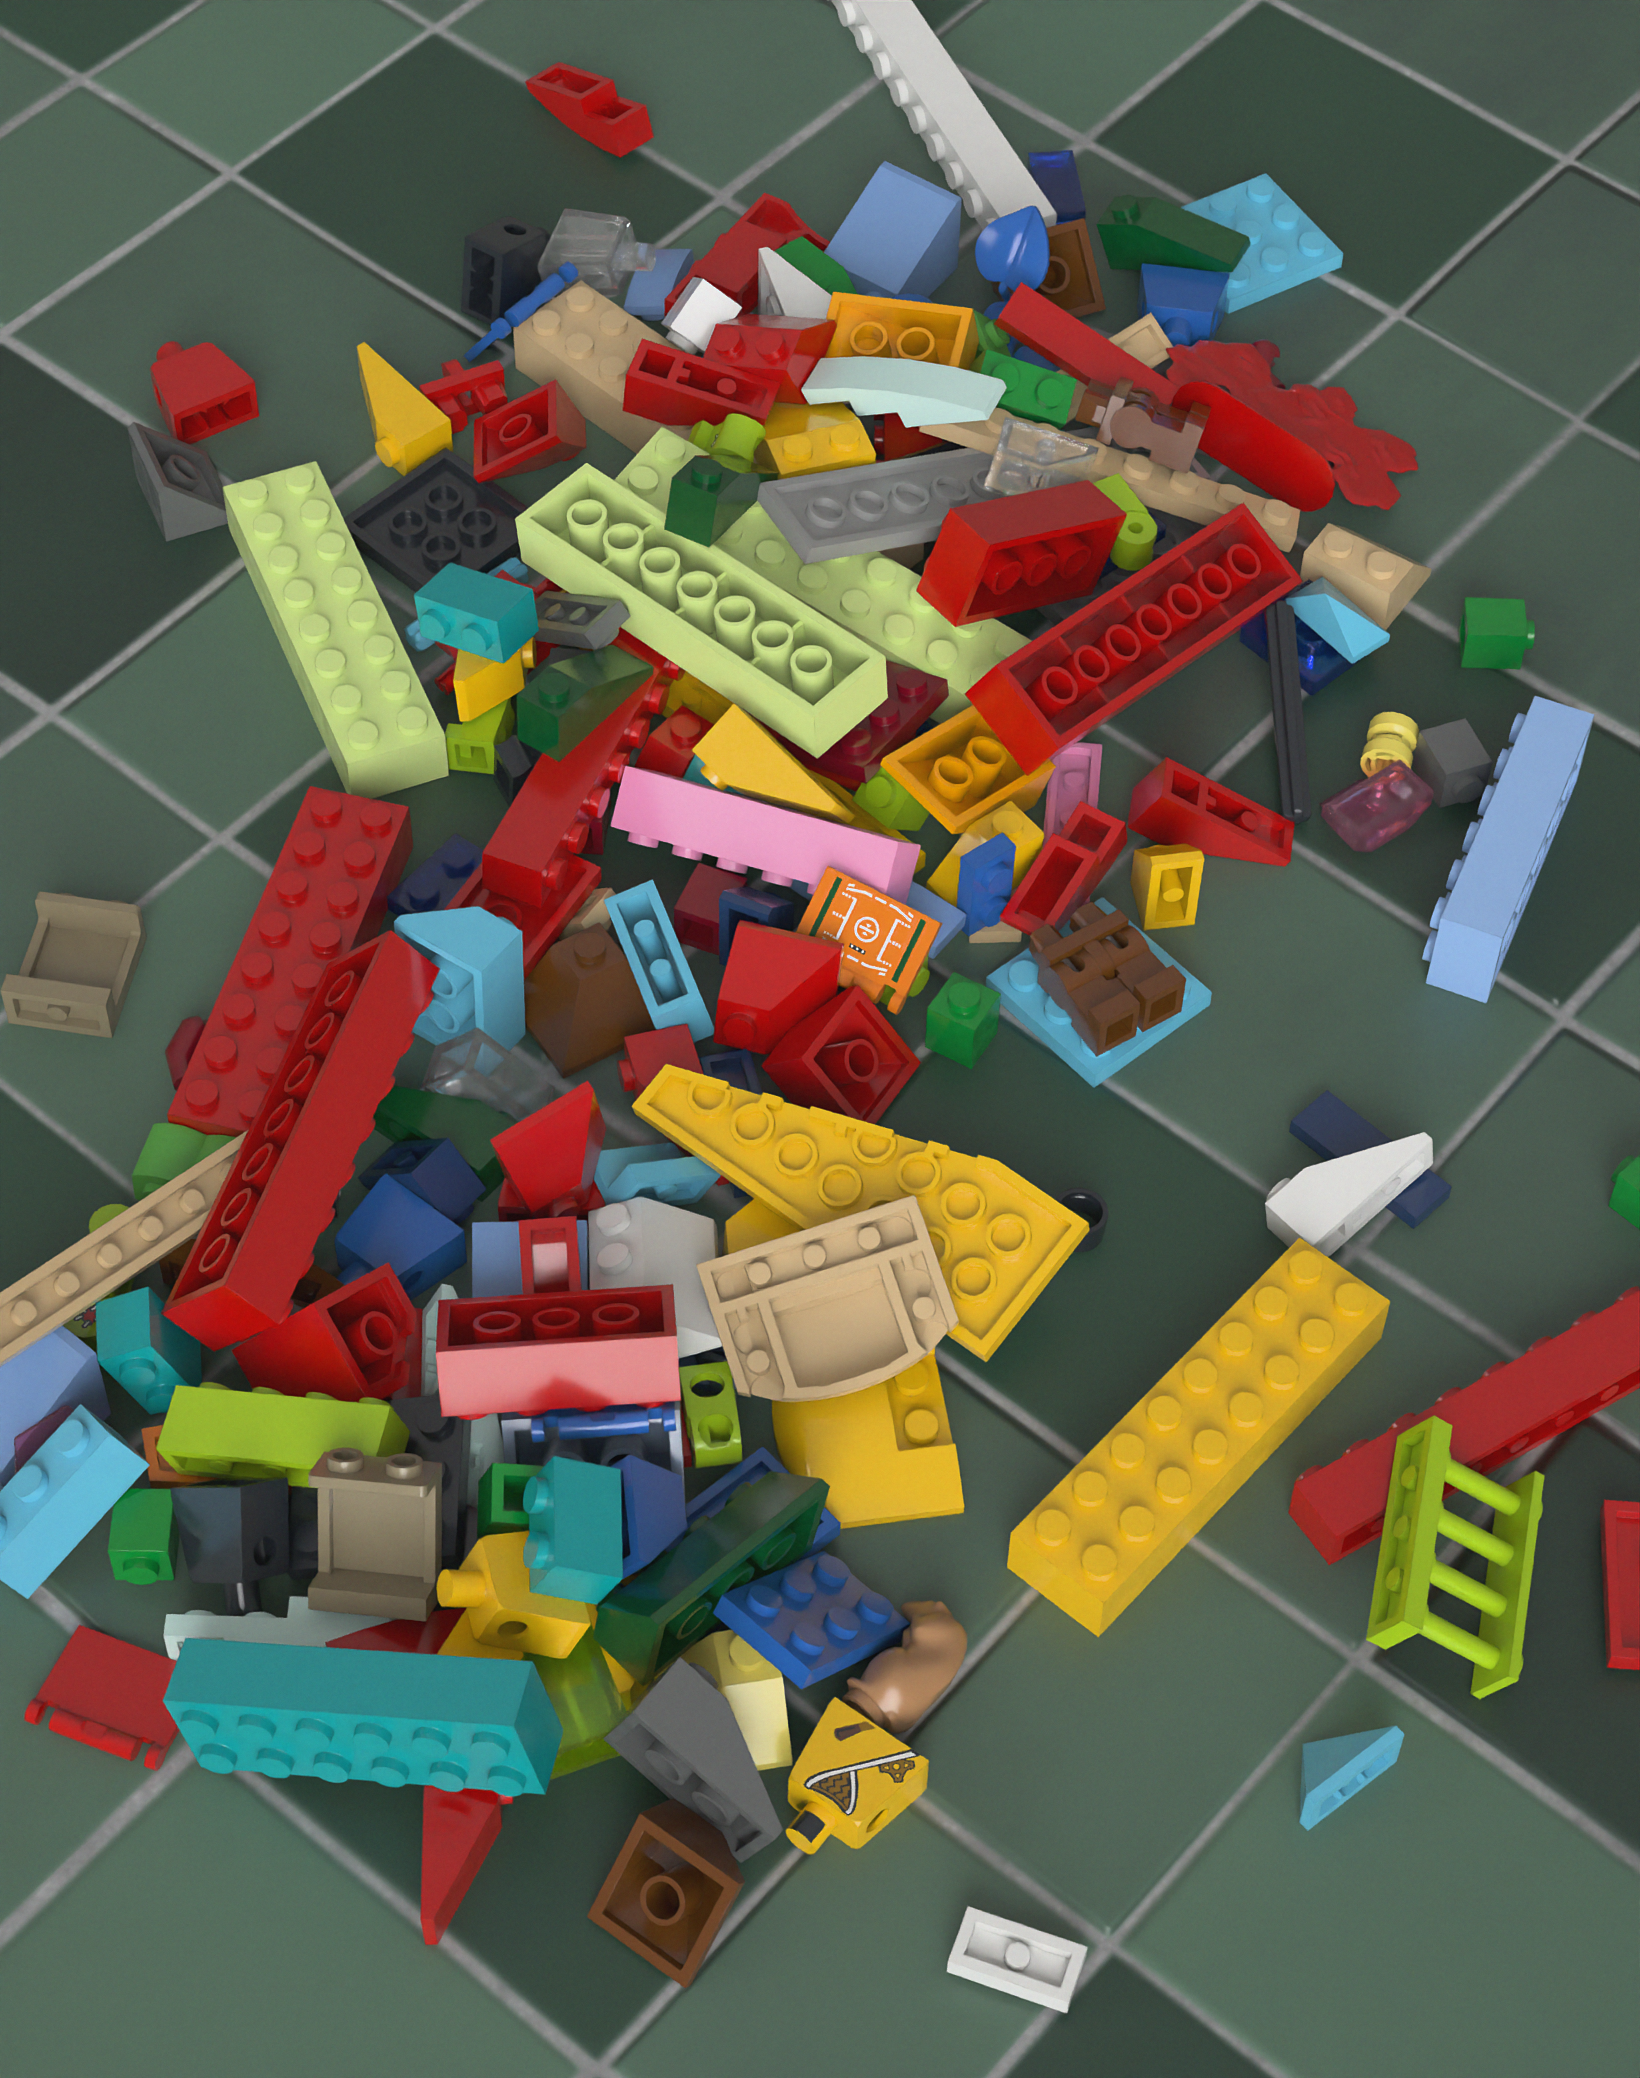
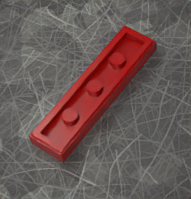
M1022 282L994 323V325L1087 387L1091 379L1116 387L1120 376L1134 381L1132 389L1136 387L1147 388L1156 394L1160 403L1169 406L1173 401L1174 395L1179 390L1178 386Z

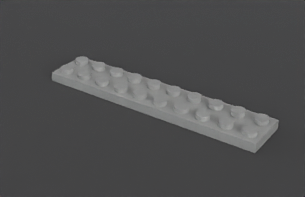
M1090 427L1065 433L1084 439L1096 440L1100 428ZM1113 438L1110 445L1103 443L1105 446L1129 454H1140L1147 458L1151 454V450L1143 447L1134 449L1124 448L1117 444ZM965 448L762 482L759 486L757 501L804 564L936 541L941 532V523L950 508L1074 482L973 448ZM1193 457L1189 471L1199 477L1210 480L1211 476Z

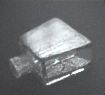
M564 209L537 267L542 281L552 273L559 275L558 269L565 262L572 263L578 270V277L571 283L564 282V289L551 300L580 280L604 297H616L623 292L632 271H652L654 269L656 252L652 243L636 242L631 222L626 217Z

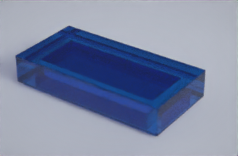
M1073 150L1028 153L1027 166L1029 173L1057 213L1056 224L1085 218L1086 208Z

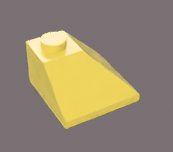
M733 1630L711 1633L680 1656L688 1664L696 1663L714 1677L718 1684L717 1690L727 1698L758 1771L792 1765V1752L781 1671ZM665 1668V1669H664L662 1672H660L656 1677H654V1680H655L659 1675H661L667 1668Z

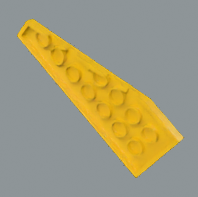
M666 1064L632 1105L637 1116L800 1231L915 1195L959 1320V1324L951 1333L947 1331L946 1334L985 1362L993 1355L1090 1230L1087 1221L998 1160L978 1155L977 1158L951 1151L949 1146L930 1140L928 1144L896 1135L892 1129L813 1106L807 1109L786 1103L782 1097L763 1092L762 1095L731 1087L727 1081Z

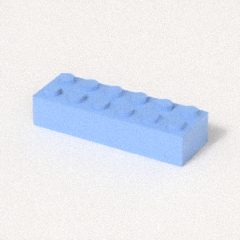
M1538 696L1534 697L1527 715L1517 714L1508 740L1514 746H1510L1508 750L1502 749L1494 770L1493 778L1498 779L1499 782H1495L1493 786H1486L1479 805L1478 815L1484 817L1483 819L1479 818L1477 823L1472 821L1468 828L1462 851L1468 853V855H1464L1462 860L1455 859L1450 871L1446 889L1451 890L1452 893L1448 892L1446 898L1439 897L1435 906L1430 927L1438 929V931H1431L1422 960L1431 962L1426 980L1427 984L1487 1003L1577 783L1595 714Z

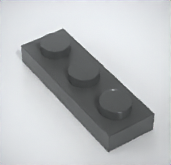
M545 591L535 600L539 631L533 637L536 641L596 650L607 646L618 636V628L630 617V614L620 600Z

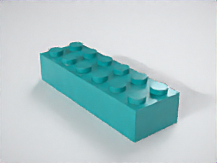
M185 1638L163 1698L165 1706L201 1768H206L220 1774H228L233 1770L262 1772L274 1778H286L290 1775L316 1776L334 1783L354 1779L376 1781L388 1787H401L405 1784L430 1785L449 1792H458L464 1788L492 1790L498 1794L511 1797L519 1796L522 1793L546 1794L564 1731L533 1661Z

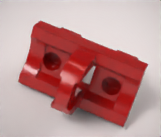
M452 359L441 363L443 378L419 385L420 393L451 420L452 434L463 431L468 425L467 416L478 412L485 415L508 403L505 392L504 368L499 360L464 371L458 360ZM470 391L471 398H468L465 392Z

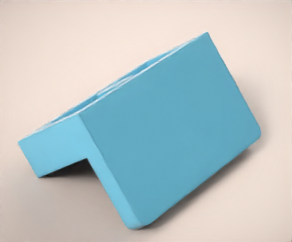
M663 1143L602 1150L596 1167L594 1181L606 1205L642 1196L670 1206L697 1203L718 1180L721 1174L695 1156L682 1158L674 1143Z

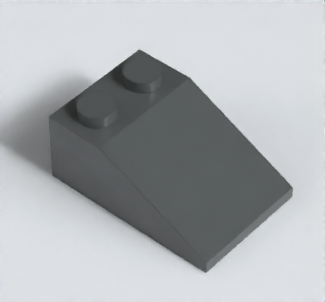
M679 1657L643 1691L603 1739L668 1798H675L723 1832L733 1856L742 1863L774 1841L783 1829L727 1698L717 1690L718 1684L706 1669L696 1663L688 1664Z

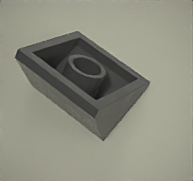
M133 422L128 427L136 478L166 542L228 524L223 485L207 452Z

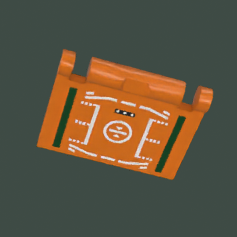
M827 866L795 933L843 943L844 949L839 986L847 989L852 985L858 984L874 1004H877L884 993L886 985L896 989L889 1001L887 1010L898 1015L943 923Z

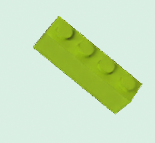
M203 1382L199 1387L176 1385L156 1450L178 1474L212 1478L287 1477L289 1486L310 1487L308 1485V1473L324 1452L337 1448H354L362 1451L365 1456L388 1458L405 1452L410 1430L394 1411L392 1405L376 1398H361L359 1403L338 1401L332 1396L318 1392L307 1393L305 1397L285 1396L276 1390L265 1387H256L252 1392L232 1391L221 1384Z

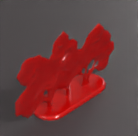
M1199 340L1192 347L1176 344L1174 347L1166 348V352L1173 360L1172 366L1166 373L1169 381L1179 387V390L1173 397L1172 407L1190 412L1193 401L1211 407L1197 448L1277 500L1285 502L1290 507L1299 509L1302 512H1314L1324 508L1333 497L1336 481L1344 497L1353 505H1364L1367 507L1376 505L1383 510H1389L1398 501L1401 494L1387 475V472L1404 473L1419 469L1418 463L1414 458L1417 454L1409 443L1389 434L1385 430L1360 428L1354 424L1352 419L1358 408L1344 387H1325L1323 390H1318L1308 384H1293L1289 390L1275 387L1270 377L1271 370L1269 364L1255 346L1249 343L1230 342L1225 344L1215 340ZM1219 385L1228 388L1230 390V393L1220 388ZM1328 461L1334 463V467H1333V468H1331V466H1330V464L1328 463Z

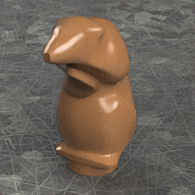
M932 1600L910 1601L901 1606L905 1618L911 1623V1627L903 1631L902 1648L893 1647L877 1655L867 1666L861 1679L850 1677L847 1680L849 1692L842 1697L843 1703L880 1728H888L894 1734L906 1732L915 1725L928 1708L950 1686L964 1661L967 1651L968 1634L963 1626L954 1619L952 1613L942 1601L937 1603Z

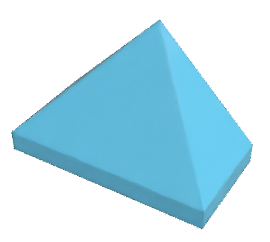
M1323 576L1286 598V604L1294 608V614L1352 664L1389 642L1390 634Z
M1391 1726L1302 1744L1299 1822L1307 1831L1392 1766L1397 1761L1405 1734L1397 1726Z

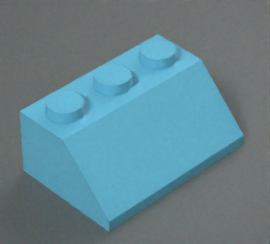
M479 906L400 915L394 921L395 934L440 968L431 988L434 992L433 999L427 1009L418 1016L412 1032L487 1075L525 1035L522 931L517 929L508 919L496 917Z

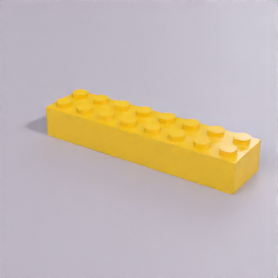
M1299 1237L1011 1532L1007 1568L1095 1636L1099 1637L1382 1338L1390 1300Z

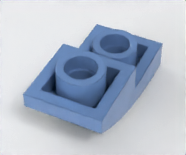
M649 249L641 259L633 275L627 292L624 310L632 316H641L642 320L645 321L664 319V299L689 273L694 263L693 250Z

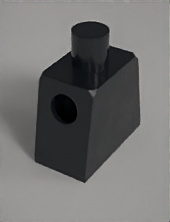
M505 216L468 234L464 242L461 312L489 325L498 318L505 319V312L520 299L528 297L533 293L535 287L543 281L544 254L552 248V239L549 233L541 227H532L513 217Z
M287 1477L218 1478L170 1488L189 1577L194 1583H222L226 1616H244L252 1612H261L259 1579L285 1574L289 1568Z

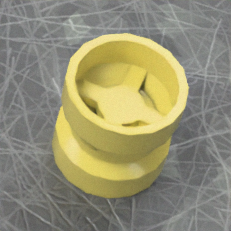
M1383 712L1375 715L1370 721L1366 738L1368 743L1364 746L1360 766L1362 771L1369 778L1377 782L1398 783L1405 780L1410 774L1413 761L1412 752L1416 749L1419 736L1417 724L1410 717L1401 713Z

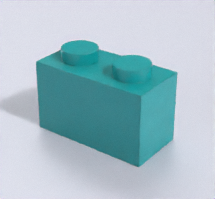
M453 563L445 566L414 594L422 637L503 664L539 631L533 589Z
M145 1287L96 1303L97 1362L152 1415L168 1412L176 1385L200 1386L202 1383L200 1341L162 1315L161 1312L165 1306L164 1302L149 1287Z
M553 1456L536 1476H532L528 1480L523 1495V1508L525 1512L529 1513V1536L524 1546L523 1561L524 1565L530 1568V1592L598 1604L623 1579L621 1471L617 1468Z

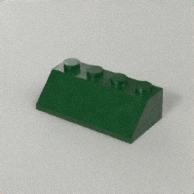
M769 1471L753 1485L749 1482L741 1484L728 1497L721 1511L711 1519L707 1515L697 1519L685 1532L682 1542L669 1552L664 1549L648 1565L641 1568L637 1578L627 1586H624L622 1583L617 1584L597 1604L596 1610L598 1615L593 1639L642 1686H645L722 1623L713 1612L723 1594L794 1564L812 1549L830 1486L822 1478Z

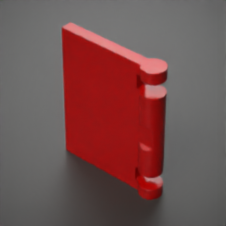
M78 1625L38 1694L28 1704L24 1720L31 1724L39 1725L45 1716L47 1707L50 1706L56 1709L49 1722L50 1731L131 1762L138 1756L143 1742L150 1744L151 1746L145 1756L144 1766L158 1771L164 1762L167 1751L179 1732L178 1726L163 1702L177 1661Z

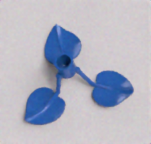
M1027 206L994 220L984 228L977 239L975 246L977 267L987 280L1000 282L998 291L1004 299L1002 302L991 304L986 309L984 316L991 320L999 317L1013 294L1009 292L1008 287L1015 292L1022 282L1035 291L1045 279L1049 266V240L1045 222L1037 206ZM914 293L900 294L891 298L933 304L929 298ZM1009 335L1010 343L1007 344L1012 358L1054 372L1060 370L1059 367L1027 346L1019 348L1013 356L1016 344L1021 342Z

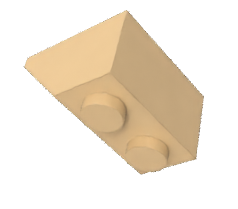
M1328 523L1304 551L1300 572L1303 582L1298 585V591L1323 576L1386 631L1429 578L1431 568L1348 528Z

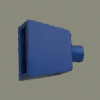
M1142 263L1137 301L1139 320L1152 313L1173 347L1176 344L1192 347L1199 340L1213 341L1224 318L1230 273Z
M387 1173L374 1185L337 1232L334 1240L338 1266L343 1271L336 1279L347 1285L389 1262L410 1301L467 1262L464 1230Z

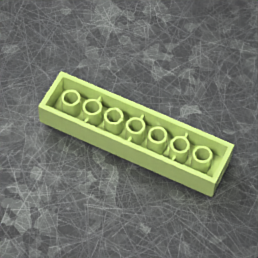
M310 462L223 486L229 530L347 794L372 799L449 776L444 731L317 462Z
M585 463L515 518L522 562L570 594L620 600L630 614V617L620 626L621 628L815 758H819L888 698L885 655L715 545L709 548L664 530L666 520L664 512L588 463Z

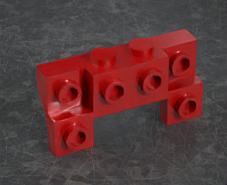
M764 192L727 233H722L717 238L714 247L701 260L698 259L693 263L685 278L664 299L665 317L693 277L706 280L740 305L742 308L735 318L750 314L758 305L759 248L769 247L775 251L803 236L824 252L830 242L809 228L788 202Z

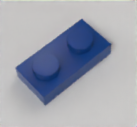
M1003 832L961 856L957 908L967 914L965 925L961 930L968 937L984 927H992L998 924L1001 913L1011 899L1016 845Z

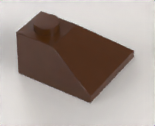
M1085 218L1047 227L1050 254L1049 266L1044 281L1035 291L1073 317L1105 310L1106 306ZM991 281L997 298L1000 302L1004 301L998 291L1000 282ZM1008 287L1009 292L1014 294V291Z
M600 922L553 944L524 981L525 1027L563 1079L623 1050L624 1037L656 1030L626 956Z
M672 1798L639 1814L587 1917L681 1986L687 1988L692 1984L745 1880L723 1832L678 1800Z

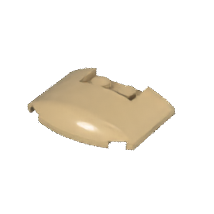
M915 1195L696 1265L738 1395L750 1398L752 1394L775 1401L801 1402L833 1398L863 1390L879 1384L916 1364L933 1350L947 1331L951 1333L959 1324Z

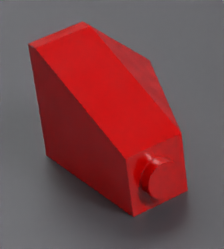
M388 1262L289 1316L277 1328H269L231 1351L253 1389L265 1387L276 1390L285 1396L305 1397L307 1393L318 1392L332 1396L338 1401L359 1403L361 1398L365 1397L382 1400L408 1384L410 1363L404 1361L407 1336L414 1333L417 1312Z

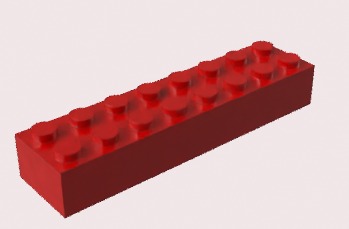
M1243 502L996 664L965 695L1024 773L1029 776L1264 614L1267 606L1283 599L1303 580Z
M309 786L168 1110L167 1117L169 1123L186 1126L205 1135H227L236 1138L249 1130L327 964L377 937L413 849L410 809L408 806Z
M391 930L327 964L161 1312L162 1315L214 1352L238 1341L244 1342L250 1336L269 1328L275 1329L289 1316L293 1308V1300L290 1299L298 1281L309 1271L314 1262L313 1247L319 1234L329 1226L334 1218L335 1208L332 1207L339 1190L347 1184L355 1171L356 1165L353 1159L359 1146L370 1136L375 1127L376 1120L373 1118L379 1102L390 1092L395 1083L393 1071L399 1058L408 1051L414 1041L415 1034L412 1030L418 1016L427 1009L433 999L434 992L431 988L440 968Z

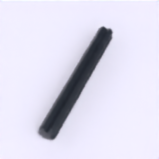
M1280 600L1276 601L1275 604H1270L1264 610L1280 807L1283 818L1295 822V825H1299L1300 822L1308 821L1311 818L1312 811L1294 608L1291 605H1287L1285 601Z

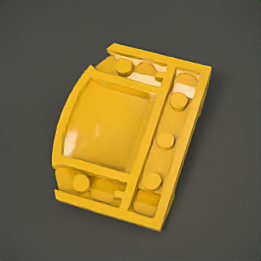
M935 1347L928 1355L903 1372L857 1392L813 1401L782 1402L772 1400L773 1432L782 1466L790 1474L822 1478L830 1486L824 1507L841 1523L840 1529L964 1513L956 1445L952 1441L935 1358Z

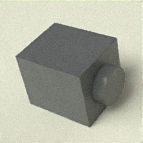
M1464 718L1421 730L1418 736L1413 766L1438 807L1441 808L1459 802L1467 803L1483 796L1488 784L1493 761L1467 719Z

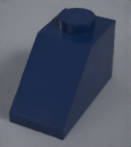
M748 886L723 890L719 897V964L727 965L736 928L740 920L792 932L794 925V903L784 900L777 894L762 892Z
M449 1138L394 1142L358 1177L362 1184L371 1190L378 1180L387 1173L456 1225L473 1212L474 1205L472 1203L486 1190L485 1186Z

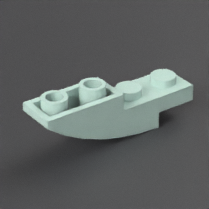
M308 1596L290 1597L287 1618H277L265 1612H252L245 1616H217L205 1610H192L185 1614H166L163 1636L168 1657L177 1661L185 1638L326 1647L325 1642L397 1619L308 1609Z

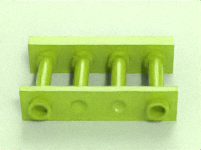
M1432 1416L1397 1436L1366 1640L1383 1649H1387L1418 1633L1475 1663L1471 1695L1481 1699L1517 1682L1523 1667L1522 1647L1538 1522L1543 1511L1541 1499L1544 1475L1534 1471L1505 1487L1499 1485L1451 1458L1449 1446L1453 1425L1436 1416ZM1444 1481L1496 1509L1492 1534L1444 1509L1442 1502ZM1437 1532L1489 1559L1485 1585L1436 1560L1434 1550ZM1430 1583L1482 1610L1478 1637L1429 1612L1427 1598Z

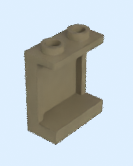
M38 892L35 900L38 922L18 975L6 974L0 990L8 1023L113 1038L147 939L141 908L119 900L104 901L77 897L70 893Z
M337 1448L324 1452L308 1473V1485L318 1488V1573L308 1586V1609L426 1622L438 1602L437 1582L442 1572V1463L423 1461L421 1457L407 1453L395 1454L388 1458L365 1456L362 1451L354 1448Z

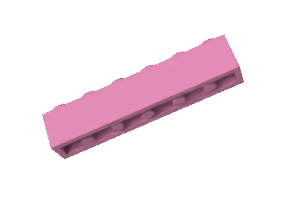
M625 766L610 825L611 827L628 831L627 841L635 844L657 848L660 840L673 844L671 853L680 857L702 861L703 853L718 857L716 867L743 874L747 873L748 866L763 870L761 879L767 882L792 887L793 879L809 883L807 893L814 895L827 866H830L904 904L907 902L921 845L729 791H721L718 788L650 769Z

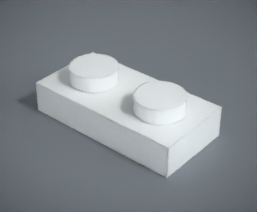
M968 1906L948 1960L947 1972L1067 2013L1088 1947Z

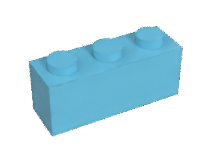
M653 879L604 899L656 1030L687 1024L693 1043L713 1035L715 1028Z
M82 1404L71 1413L0 1491V1580L27 1599L150 1465L118 1432Z

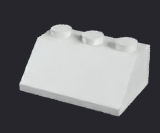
M642 1196L589 1211L590 1290L673 1284L678 1359L722 1347L696 1266L697 1264L719 1258L717 1225L714 1219Z

